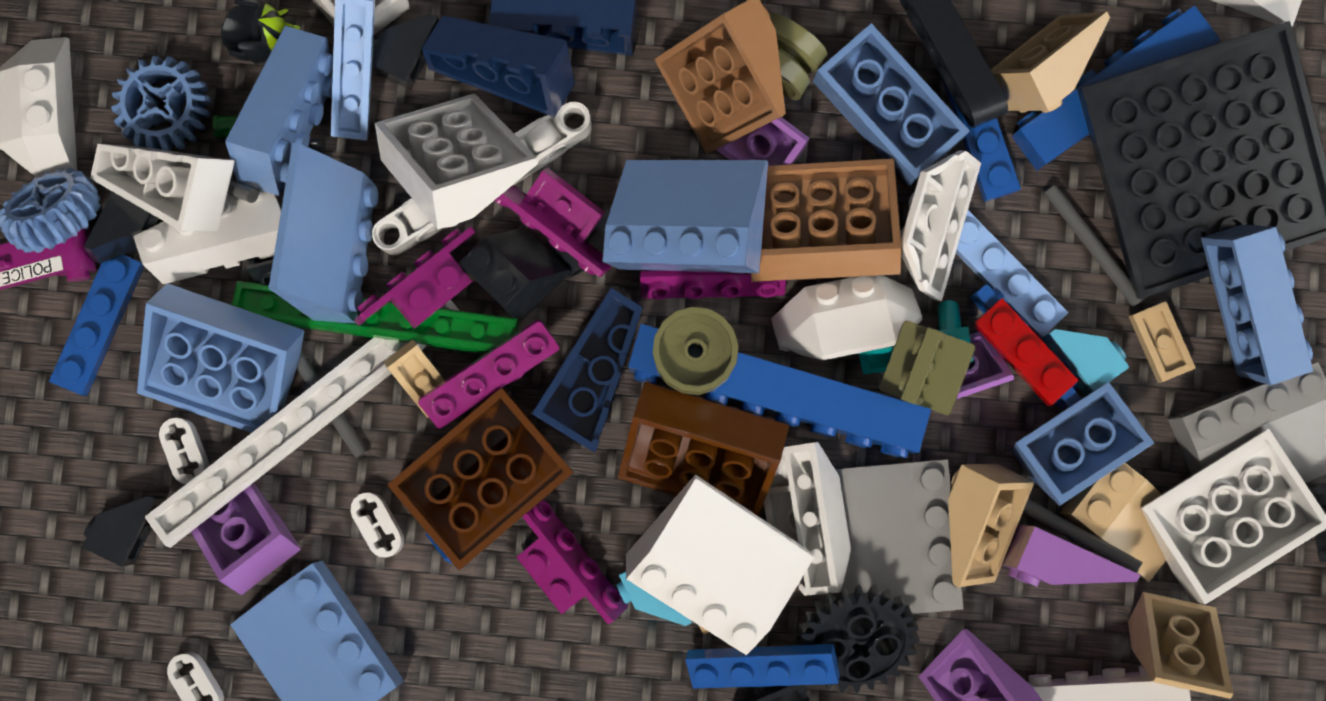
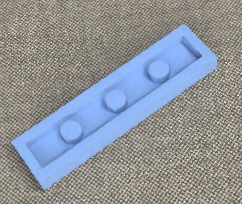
M335 0L331 136L367 140L369 136L375 0Z
M968 210L956 254L991 289L993 287L999 289L1006 297L1008 305L1018 316L1025 320L1039 338H1043L1068 312Z

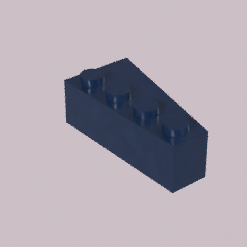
M492 0L489 25L566 40L567 47L570 49L633 56L638 16L637 0Z
M442 16L422 47L429 70L553 117L557 115L575 84L567 42L562 39Z
M610 288L531 412L539 419L594 453L599 443V438L621 376L623 364L629 351L642 307L613 288Z

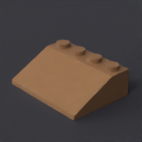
M748 0L727 11L654 59L706 154L786 114L776 29L770 20L767 9L760 0Z
M894 159L768 166L759 273H751L752 282L896 275L901 273V238Z

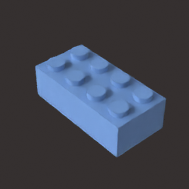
M872 23L820 67L814 77L813 83L881 158L894 159L895 173L908 187L919 178L922 170L937 163L970 132Z
M285 26L225 141L230 159L235 160L233 170L237 182L280 196L286 184L292 143H300L308 147L310 141L309 134L313 126H318L321 122L324 110L323 105L327 97H332L333 55L329 53L326 37Z
M1239 225L1202 237L1204 252L1237 376L1273 385L1313 372L1311 364L1313 352L1309 342L1304 337L1301 325L1303 324L1304 317L1301 308L1296 304L1292 290L1294 288V277L1286 266L1283 255L1285 242L1282 235L1277 231V227Z

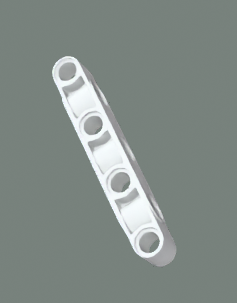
M579 102L566 103L561 106L555 117L550 115L541 117L514 133L538 159V164L515 184L554 161L590 134L592 122L589 111L583 104ZM572 115H580L585 119L583 125L577 129L567 127L565 122ZM411 198L374 225L372 238L374 243L385 253L399 255L418 243L431 238L446 227L437 229ZM392 228L399 229L400 237L398 241L392 245H385V233Z

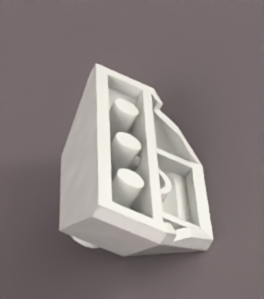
M67 37L31 40L0 67V149L36 178L44 176L46 172L54 173L57 169L65 171L66 169L73 168L77 171L70 42Z
M959 150L920 172L915 191L909 199V212L905 226L900 231L901 257L921 292L938 301L943 299L981 163L967 151Z
M884 275L856 276L804 287L771 320L779 350L787 352L791 350L803 356L827 360L895 346L903 323L910 321L919 324L922 321V314L911 288Z
M818 442L784 447L780 464L764 501L766 521L814 553V559L797 585L799 586L798 589L805 596L841 592L851 546L840 477Z

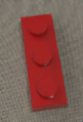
M1003 298L999 299L972 324L1047 406L1053 405L1079 381Z

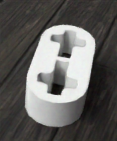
M171 418L162 424L159 438L172 474L177 481L187 484L209 467V461L197 429L191 421L183 418ZM174 426L186 430V434L181 436L184 445L183 449L179 440L171 439L170 435L175 433ZM185 454H187L190 462H197L199 468L194 470V477L192 474H184L183 468L188 466Z
M370 492L359 494L354 498L351 504V515L370 550L375 555L386 558L396 555L401 551L404 545V536L385 500L380 495ZM365 499L368 503L376 502L377 508L373 510V513L378 522L374 523L369 515H361L360 510L364 508L362 501ZM379 526H381L386 535L393 533L395 536V540L391 542V550L387 547L380 548L377 542L382 539L377 529Z
M185 652L175 656L169 662L167 675L182 701H200L202 698L201 694L203 696L210 694L213 698L212 701H224V695L220 686L199 654ZM182 662L184 664L190 662L193 664L194 669L190 671L192 679L189 675H180L179 670L183 667Z

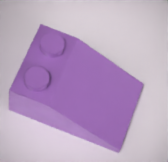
M254 482L191 531L219 581L240 595H243L301 550L283 520Z
M1020 524L1017 525L1002 563L1003 566L1010 568L1008 576L1038 587L1040 581L1051 585L1137 582L1140 577L1138 573L1037 527Z
M963 629L918 676L935 701H1043L1028 682L968 629Z

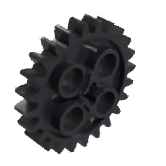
M857 584L854 593L851 594L848 593L845 587H841V596L838 598L830 592L827 593L828 603L823 604L815 601L816 613L805 612L804 615L807 623L798 625L800 635L796 636L798 645H834L840 672L838 682L840 692H844L848 685H853L855 693H858L862 684H866L870 690H874V681L877 680L887 685L888 680L886 676L888 674L899 677L898 666H910L907 655L917 654L914 644L920 641L917 630H919L910 606L904 605L901 596L893 598L889 589L884 590L879 595L876 585H872L867 593H863L861 585ZM825 684V685H826V688H827V689H830V688H831L832 686H834L835 684Z

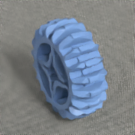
M152 56L150 65L146 61L138 59L139 70L137 71L131 67L126 68L127 74L130 75L127 81L121 78L117 79V83L123 87L122 90L111 92L112 97L120 101L111 106L112 112L119 115L114 122L118 127L124 128L122 135L128 140L133 139L135 146H146L152 149L161 148V150L172 151L173 144L180 150L185 149L184 139L186 138L192 142H197V137L193 132L196 128L200 131L206 130V126L200 121L201 118H210L211 112L203 107L212 103L211 98L208 95H204L208 90V85L203 81H199L201 75L196 70H190V66L186 62L180 61L177 64L173 57L168 56L164 62L158 56ZM161 80H175L172 84L167 83L160 88L152 86V84ZM143 95V103L138 109L140 97ZM154 96H157L166 103L164 107L170 114H167L158 107L159 102ZM187 97L186 107L183 115H181L180 108ZM165 121L172 124L171 127L164 130H148L152 125L156 127Z
M73 168L65 171L57 169L54 173L46 172L44 176L40 178L34 177L32 182L23 184L19 191L12 192V198L6 200L3 203L4 208L0 210V227L10 244H13L18 250L22 249L25 253L32 252L33 250L38 253L42 252L45 248L51 250L61 242L65 244L67 239L77 236V232L89 226L88 221L95 219L97 216L95 212L101 207L99 204L101 198L97 193L96 187L82 171H75Z

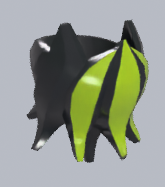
M234 0V4L239 6L233 7L225 16L221 27V39L223 46L227 48L231 57L259 64L267 61L285 26L298 30L300 27L284 21L283 18L288 14L287 9L276 11L271 5L263 4L259 0Z

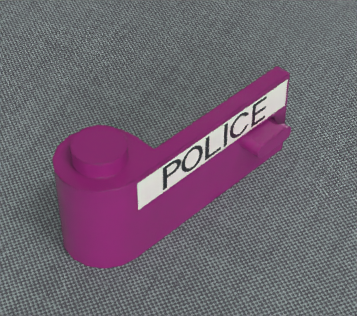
M90 228L81 229L77 232V236L70 237L66 240L65 244L61 242L51 250L45 248L42 252L38 253L34 250L25 253L22 249L18 250L10 242L1 244L0 290L52 276H67L68 282L90 279V273L96 271L95 262L84 249V245L91 234Z

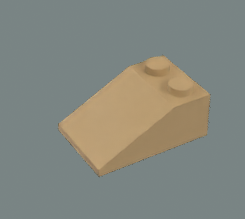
M1108 12L1058 16L990 70L1007 100L1008 111H1019L1020 113L1042 111L1047 113L1060 107L1063 103L1062 99L1075 89L1110 19Z
M1126 463L1072 497L1060 512L1071 523L1142 561L1143 564L1138 574L1146 582L1151 581L1166 561L1140 508L1160 496L1161 493L1147 479Z
M963 464L952 478V490L948 498L952 581L954 585L965 587L996 581L1033 488V481L999 464Z
M1143 592L1128 620L1131 648L1151 680L1155 683L1231 699L1233 689L1217 608Z

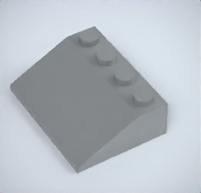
M1319 362L1311 363L1313 372L1273 385L1258 382L1168 419L1191 474L1193 475L1265 429H1270L1305 483L1326 475V378Z
M948 459L835 469L840 477L851 546L843 587L847 589L848 593H854L857 584L861 585L863 593H867L872 585H876L879 595L884 590L889 589L893 598L901 596L904 605H909L912 613L963 610L962 589L954 585L952 581L948 504L951 484Z

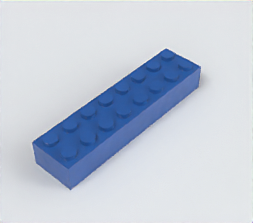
M644 324L640 325L628 368L630 372L635 373L634 380L656 385L657 380L665 382L658 374L653 358L654 337L658 328ZM691 344L688 353L691 357L698 358L702 355L703 348H697L694 344ZM739 352L737 363L727 381L716 390L705 393V400L724 406L727 405L728 401L741 405V411L757 416H763V412L776 415L775 420L791 427L799 426L800 422L811 425L809 432L829 438L831 436L835 437L836 433L846 436V443L858 447L871 448L872 444L881 446L880 453L900 459L901 457L907 458L908 454L919 453L931 409Z

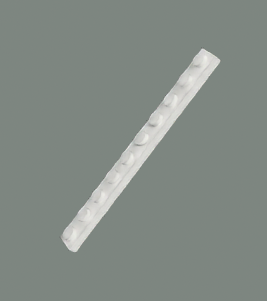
M451 300L441 307L442 309L460 311ZM374 337L146 515L145 519L163 544L171 548L392 373L383 362L408 343ZM417 344V346H418L421 350L424 349V348L427 346V345Z

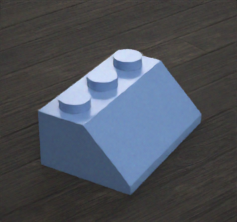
M1108 382L1016 442L1011 451L1032 481L1060 506L1153 445L1154 441Z

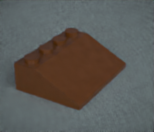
M644 382L630 426L618 479L677 496L688 482L697 475L759 516L781 461L789 425L777 422L772 418L741 411L736 407L717 404L699 396L683 394L663 385Z
M500 388L388 483L387 486L460 571L574 472L508 391Z

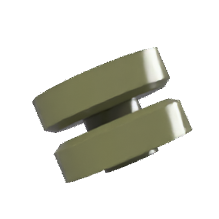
M768 11L770 20L776 29L783 95L791 100H799L810 83L807 73H816L828 53L823 44L805 28L780 14Z
M689 307L674 312L662 322L654 337L653 358L658 374L668 386L683 394L701 395L716 390L727 381L737 363L739 346L734 329L723 316L708 308ZM691 344H694L697 348H703V353L700 357L693 358L689 355V346Z

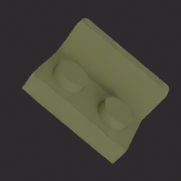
M905 321L880 384V390L909 403L929 408L944 415H950L976 347L971 343L946 335L935 329Z

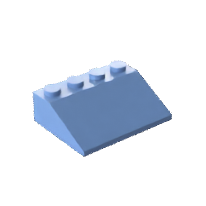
M292 143L268 289L313 321L355 323L354 320L359 312L357 307L363 303L361 286L363 276H366L368 271L366 253L368 242L372 240L373 207H376L378 203L377 187L363 172L303 144Z
M626 160L606 223L603 262L624 270L759 273L768 161Z
M167 283L146 303L137 393L252 433L285 407L300 360L304 330Z
M323 561L307 566L230 624L281 701H378L404 682L402 676Z

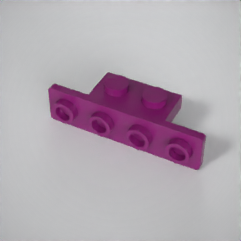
M549 168L542 170L527 194L513 184L494 200L499 205L509 207L520 215V220L526 226L542 232L549 238L548 240L554 248L573 256L578 260V265L585 272L601 277L611 269V265L603 262V253L586 241L606 212Z
M470 226L463 233L458 228L441 241L445 246L436 254L430 249L414 262L417 269L409 276L401 272L386 284L390 291L380 299L373 294L357 307L361 314L354 320L355 323L360 326L391 301L414 329L473 282L450 253L467 241L475 233L474 229Z
M640 272L641 298L773 297L784 295L786 280L752 282L751 273Z
M537 319L419 397L418 404L435 426L442 428L478 403L486 401L500 388L520 379L528 370L557 352L559 344L543 322Z
M541 500L522 517L538 536V539L516 558L561 614L583 597L589 600L607 624H611L628 608L619 591L611 585L600 571L597 563L579 545L574 534L555 515L549 503Z

